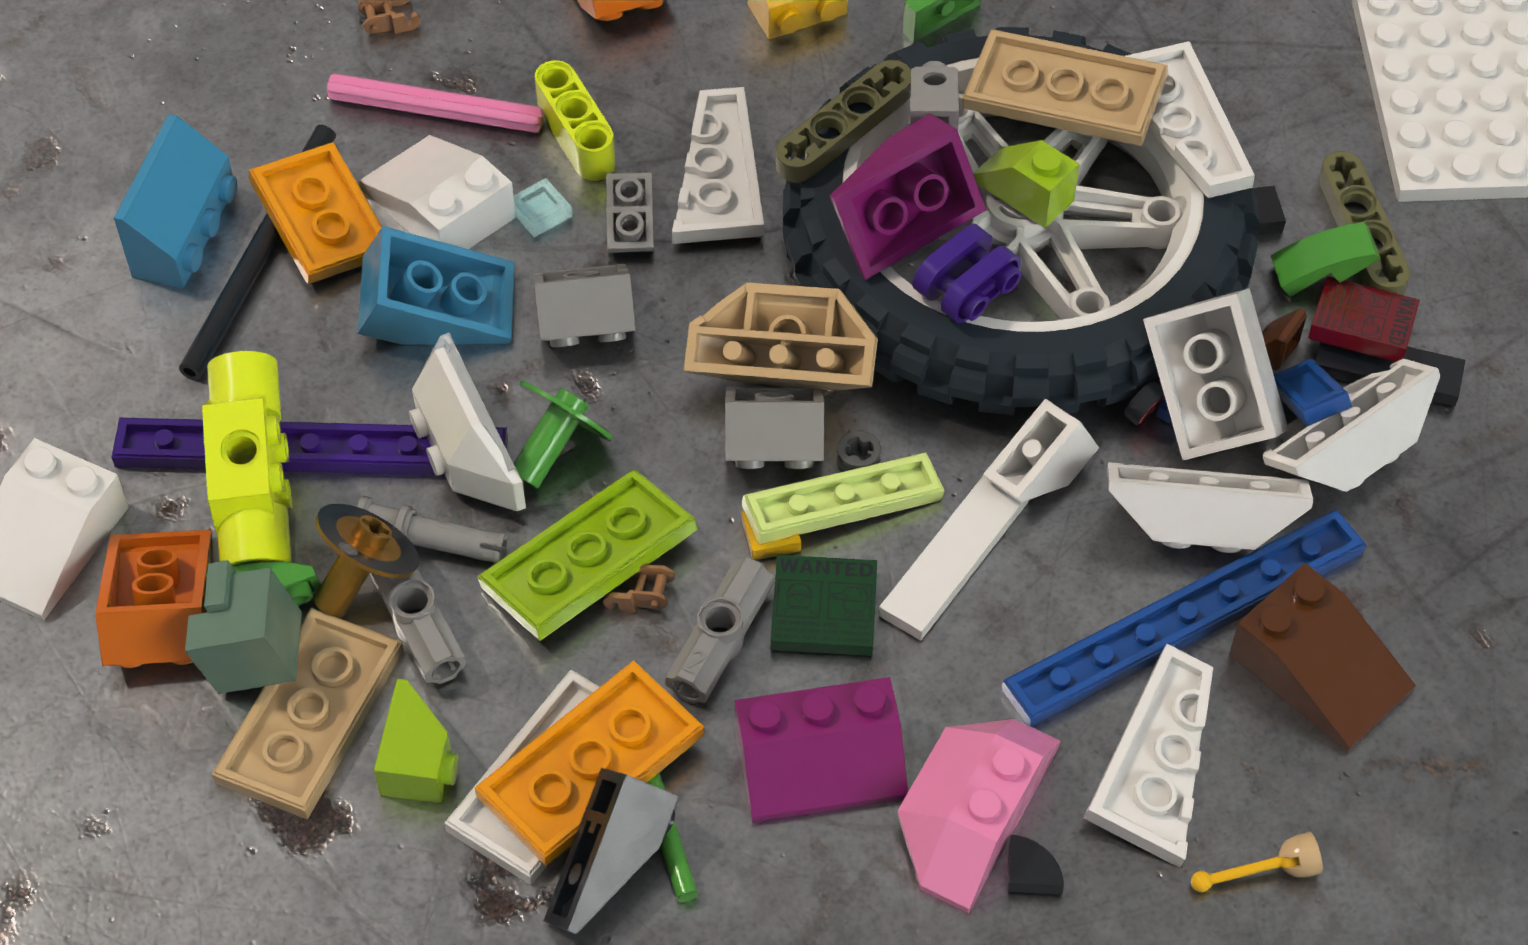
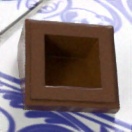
M1298 308L1272 321L1262 331L1273 370L1280 369L1300 342L1307 317L1306 310Z

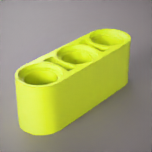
M556 60L543 63L537 68L534 77L537 106L543 109L544 121L575 171L582 178L588 181L606 179V174H612L616 165L612 128L574 69L568 63Z

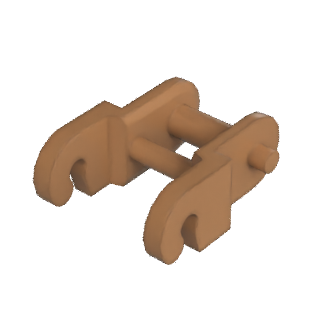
M360 0L358 3L359 12L367 15V19L363 23L364 30L370 34L394 30L395 34L411 31L420 25L421 20L417 12L411 13V21H407L404 12L396 14L391 11V7L407 4L411 0ZM385 11V14L376 15V13Z
M644 564L640 567V571L633 575L638 577L635 590H629L628 593L609 592L603 599V604L606 608L613 609L615 603H617L621 611L636 613L638 607L651 609L666 608L668 599L663 595L665 584L675 579V573L665 565ZM645 581L655 582L652 592L643 591Z

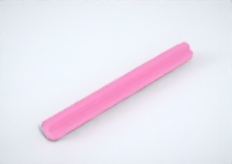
M337 73L331 74L327 83L328 97L337 101L532 133L540 132L544 120L543 109L534 105Z

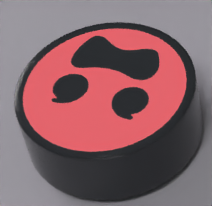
M1158 379L1149 381L1126 406L1124 415L1136 426L1143 423L1165 399L1161 382Z

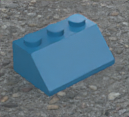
M168 114L116 212L114 221L132 278L184 289L192 272H197L201 266L203 250L209 238H213L218 232L220 216L226 204L231 203L235 198L237 178L232 174L228 155L176 115Z

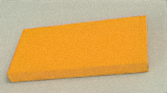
M633 660L474 787L476 797L547 866L573 844L601 768L623 773L647 783L704 736V726Z

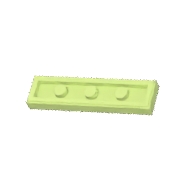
M925 452L745 494L742 499V507L759 545L796 534H805L942 501L945 490Z

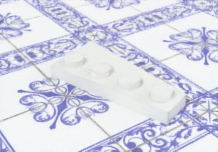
M1190 42L1127 55L1126 57L1168 65V77L1148 129L1207 198L1253 188L1255 177L1253 170Z
M1166 644L1084 815V819L1180 868L1186 860L1188 846L1186 836L1188 823L1192 819L1194 805L1192 795L1195 775L1199 770L1201 751H1199L1202 729L1205 727L1213 667Z

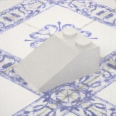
M432 135L425 137L358 181L359 187L408 233L470 249L516 218L512 182L482 155Z
M36 438L32 440L5 474L0 485L1 602L43 621L46 619L129 508L118 474Z

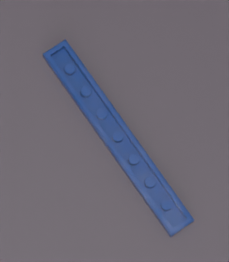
M1334 509L1004 679L1001 689L1028 726L1033 727L1156 663L1166 644L1181 650L1246 616L1304 563L1308 564L1322 576L1362 555L1366 543L1341 513Z

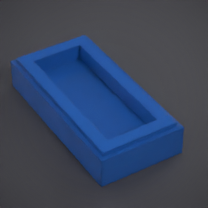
M1308 359L1274 374L1280 399L1306 426L1352 407L1348 392L1313 359Z

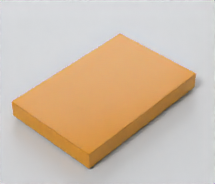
M334 142L249 169V181L307 285L362 266L363 255L382 226Z

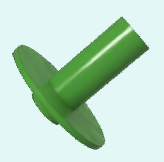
M521 380L519 383L523 390L548 406L513 463L521 479L537 489L540 487L577 425L609 442L613 439V436L605 427L584 416L590 405L571 392L560 387L555 397L528 382Z

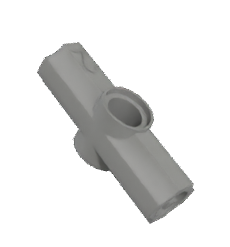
M748 557L742 560L735 559L712 599L704 602L699 608L697 625L665 677L666 686L678 698L692 704L696 702L706 703L729 661L735 659L741 653L744 645V635L774 585V575L762 563ZM721 627L729 629L726 632L720 633L712 631L715 628Z
M418 568L411 576L405 578H388L369 573L393 619L396 634L405 642L426 684L433 682L440 685L456 678L460 670L467 666L466 658L436 604L433 588L423 580ZM416 609L421 610L420 612L414 614L408 613L409 611Z

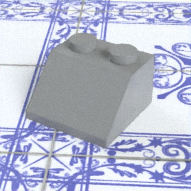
M626 264L533 273L540 340H550L551 347L579 344V337L597 335L599 342L619 341L626 339V332L636 331L631 278Z
M726 387L725 461H735V467L745 469L762 468L765 461H784V467L806 469L813 467V461H824L823 390L797 387Z

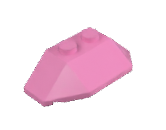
M1015 719L945 727L898 809V818L921 891L969 914L1007 845L1010 835L1013 834L1061 745L1060 740Z

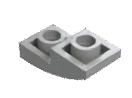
M652 172L606 174L607 252L654 251Z

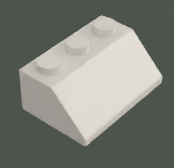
M1250 288L1143 319L1182 460L1275 438L1289 429Z

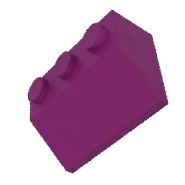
M890 677L734 700L735 734L752 823L905 799L908 793L901 722Z

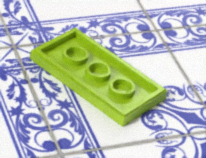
M633 469L477 577L480 587L534 637L541 641L639 572L642 565H649L697 531L696 520L647 478Z

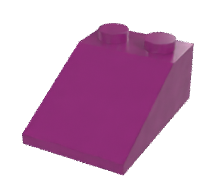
M932 114L891 135L830 195L861 277L865 280L986 211L958 130Z

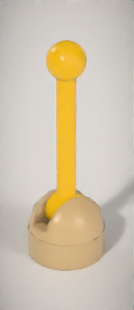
M1306 832L1285 840L1279 849L1278 857L1211 874L1205 871H1197L1191 877V885L1194 890L1202 893L1208 891L1213 884L1282 867L1290 876L1307 878L1323 873L1322 857L1314 835L1311 832Z

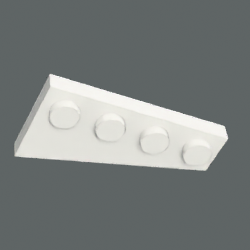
M744 87L700 90L691 132L690 149L685 163L683 185L680 188L677 216L672 229V244L764 236V220Z

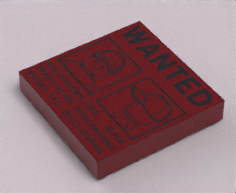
M1327 276L1308 338L1397 362L1405 356L1420 300L1346 280L1340 283L1336 278Z

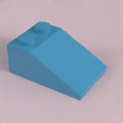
M382 226L363 255L357 333L401 345H435L439 337L446 333H450L454 344H508L512 339L515 262Z

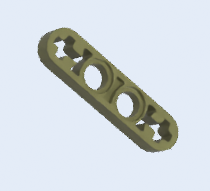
M887 60L877 64L785 136L777 144L775 151V168L779 176L789 182H803L812 178L906 103L911 97V69L905 63L896 60ZM862 102L870 105L873 109L867 113L859 114L851 111L848 107L854 103ZM830 127L837 129L841 134L833 139H825L820 137L817 131ZM803 155H805V160H802L800 158Z
M1336 151L1328 154L1324 158L1321 167L1319 184L1337 226L1365 222L1370 229L1372 237L1378 239L1383 244L1382 248L1377 249L1381 259L1358 272L1362 284L1404 295L1410 277V269L1363 163L1357 156L1349 152ZM1343 176H1348L1347 184L1344 188L1345 180ZM1350 202H1357L1364 205L1368 212L1354 214L1348 211L1344 205ZM1382 264H1384L1383 272L1386 277H1379L1382 269Z

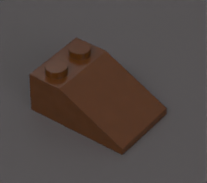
M1306 563L1299 567L1238 622L1229 653L1231 657L1346 752H1349L1415 688V683L1347 596Z

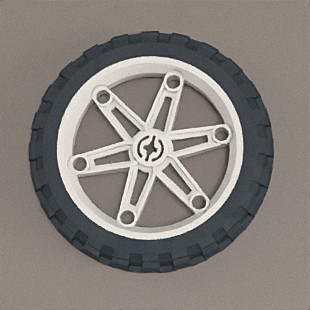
M998 27L995 29L1121 56L1131 55V53L1108 43L1103 50L1086 45V37L1056 30L1053 31L1052 37L1029 35V27ZM974 29L939 36L935 46L927 48L922 42H919L886 56L884 61H900L905 63L910 69L922 67L930 61H939L947 67L958 69V133L973 173L979 167L967 148L966 141L973 139L988 158L994 155L1000 148L1008 146L984 119V117H994L996 115L963 109L962 97L988 36L977 37ZM876 64L870 68L866 67L842 85L840 93L876 66ZM911 97L812 178L803 182H789L786 180L785 189L783 190V237L786 256L792 263L794 280L797 286L840 289L878 338L874 368L876 372L894 383L896 381L901 383L904 379L916 383L919 395L948 405L954 404L956 398L978 402V411L1013 416L1015 407H1039L1044 399H1047L1066 413H1076L1079 411L1080 403L1094 401L1096 406L1101 405L1104 407L1134 397L1139 392L1140 386L1147 384L1151 380L1158 379L1160 381L1143 319L1247 289L1258 248L1257 233L1260 220L1257 195L1252 188L1207 198L1149 129L1142 146L1055 129L1044 142L1062 153L1070 145H1073L1078 150L1073 160L1079 163L1080 166L1074 202L1046 228L1042 227L977 185L986 211L937 239L948 241L966 226L977 224L992 236V247L997 248L1004 245L1021 258L1020 270L1022 275L1061 320L1018 322L979 316L973 321L968 319L963 323H956L941 311V302L945 294L936 300H927L914 290L912 285L902 278L892 265L866 280L862 278L830 199V195L891 135L910 125ZM828 99L825 103H823L820 109L824 107L827 103H829L831 99ZM862 102L854 103L848 107L851 111L859 114L867 113L873 109L870 105ZM830 127L817 131V134L825 139H833L841 134L837 129ZM1107 142H1110L1128 154L1150 174L1162 196L1146 197L1079 185L1101 150L1105 148ZM803 155L800 159L805 160V155ZM1063 215L1131 220V222L1063 219ZM1046 245L1053 248L1077 291L1068 293L1036 252L1042 250ZM1131 247L1167 248L1160 264L1146 282L1127 298L1111 306L1108 296L1102 291L1080 250Z

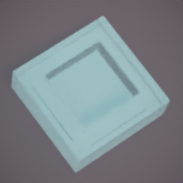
M546 178L513 196L516 218L534 238L572 217V206Z

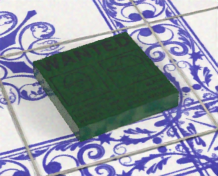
M777 555L771 650L872 656L877 560Z

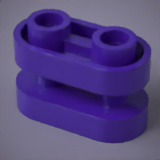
M970 224L923 261L914 275L912 287L929 301L936 300L945 294L941 302V311L956 323H963L968 319L973 321L984 312L990 301L1000 293H1009L1018 284L1022 276V271L1020 270L1021 258L1004 245L998 246L989 252L993 242L992 236L977 224Z

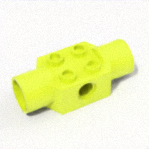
M236 351L219 355L210 360L207 365L209 400L202 405L207 496L218 538L219 561L229 560L232 566L258 562L292 563L288 509H292V492L289 479H284L281 464L289 462V448L286 433H281L279 423L281 421L278 362L275 357L257 351Z

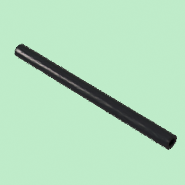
M317 125L302 152L334 142L336 139L335 132L328 126ZM268 213L263 218L178 367L181 374L189 379L199 380L280 238Z

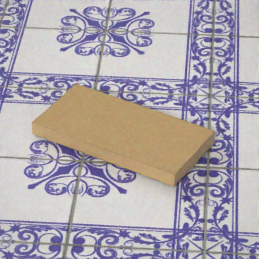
M991 29L962 97L963 109L1142 146L1168 77V65Z
M311 608L300 626L296 681L264 686L211 774L214 783L308 820L403 654V643Z

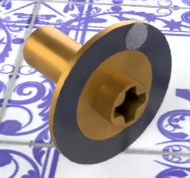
M329 504L319 510L315 519L316 528L328 546L339 554L313 599L316 606L326 614L334 617H343L369 573L388 578H405L411 576L416 571L419 565V556L415 547L400 530L388 521L367 510L347 504Z

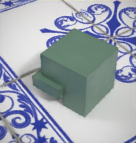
M229 560L209 563L204 607L208 612L188 616L185 644L187 655L218 694L296 681L302 612L271 567L237 573Z

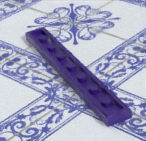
M119 417L111 456L114 467L206 469L203 420ZM279 422L281 433H286L289 448V462L281 463L283 471L436 475L426 448L431 447L427 436L419 439L413 425ZM495 427L507 450V427Z

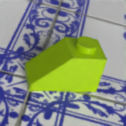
M1043 140L1000 148L973 175L977 185L1046 228L1074 202L1080 164Z
M397 679L374 767L379 795L442 804L446 784L454 785L456 781L459 756L456 753H452L448 732L409 681Z

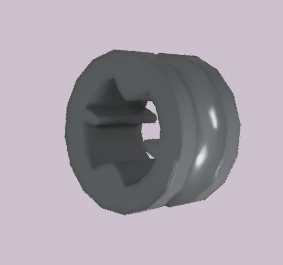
M852 431L840 439L837 447V466L840 472L881 462L880 442L869 432ZM858 451L861 456L867 455V459L860 460L857 455H851V452Z

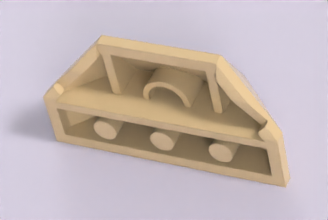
M745 283L718 302L706 314L700 315L689 323L683 371L748 384L834 391L869 388L873 385L878 338L840 289Z

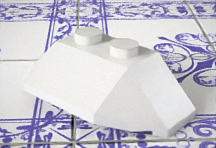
M450 333L441 335L412 388L416 409L409 411L410 420L418 438L427 436L431 447L426 448L433 471L436 476L445 474L454 492L514 511L525 509L526 503L522 479L495 428Z
M1403 358L1391 364L1390 370L1372 373L1343 387L1348 392L1352 407L1309 426H1306L1297 418L1288 424V430L1278 437L1269 439L1266 451L1263 454L1265 465L1345 492L1360 486L1364 479L1384 465L1395 461L1402 452L1417 443L1440 379L1438 368Z
M1108 462L1107 466L1109 492L1153 541L1162 542L1171 548H1188L1193 544L1212 546L1213 549L1225 553H1236L1241 549L1255 550L1310 510L1313 504V496L1309 480L1285 479L1271 476L1132 464L1124 465Z

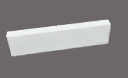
M983 475L879 606L878 616L921 641L1028 504L1029 500L1022 503Z

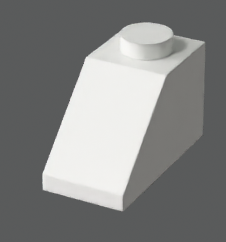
M1044 399L983 475L1022 503L1068 486L1096 453L1099 446L1079 420L1047 399Z

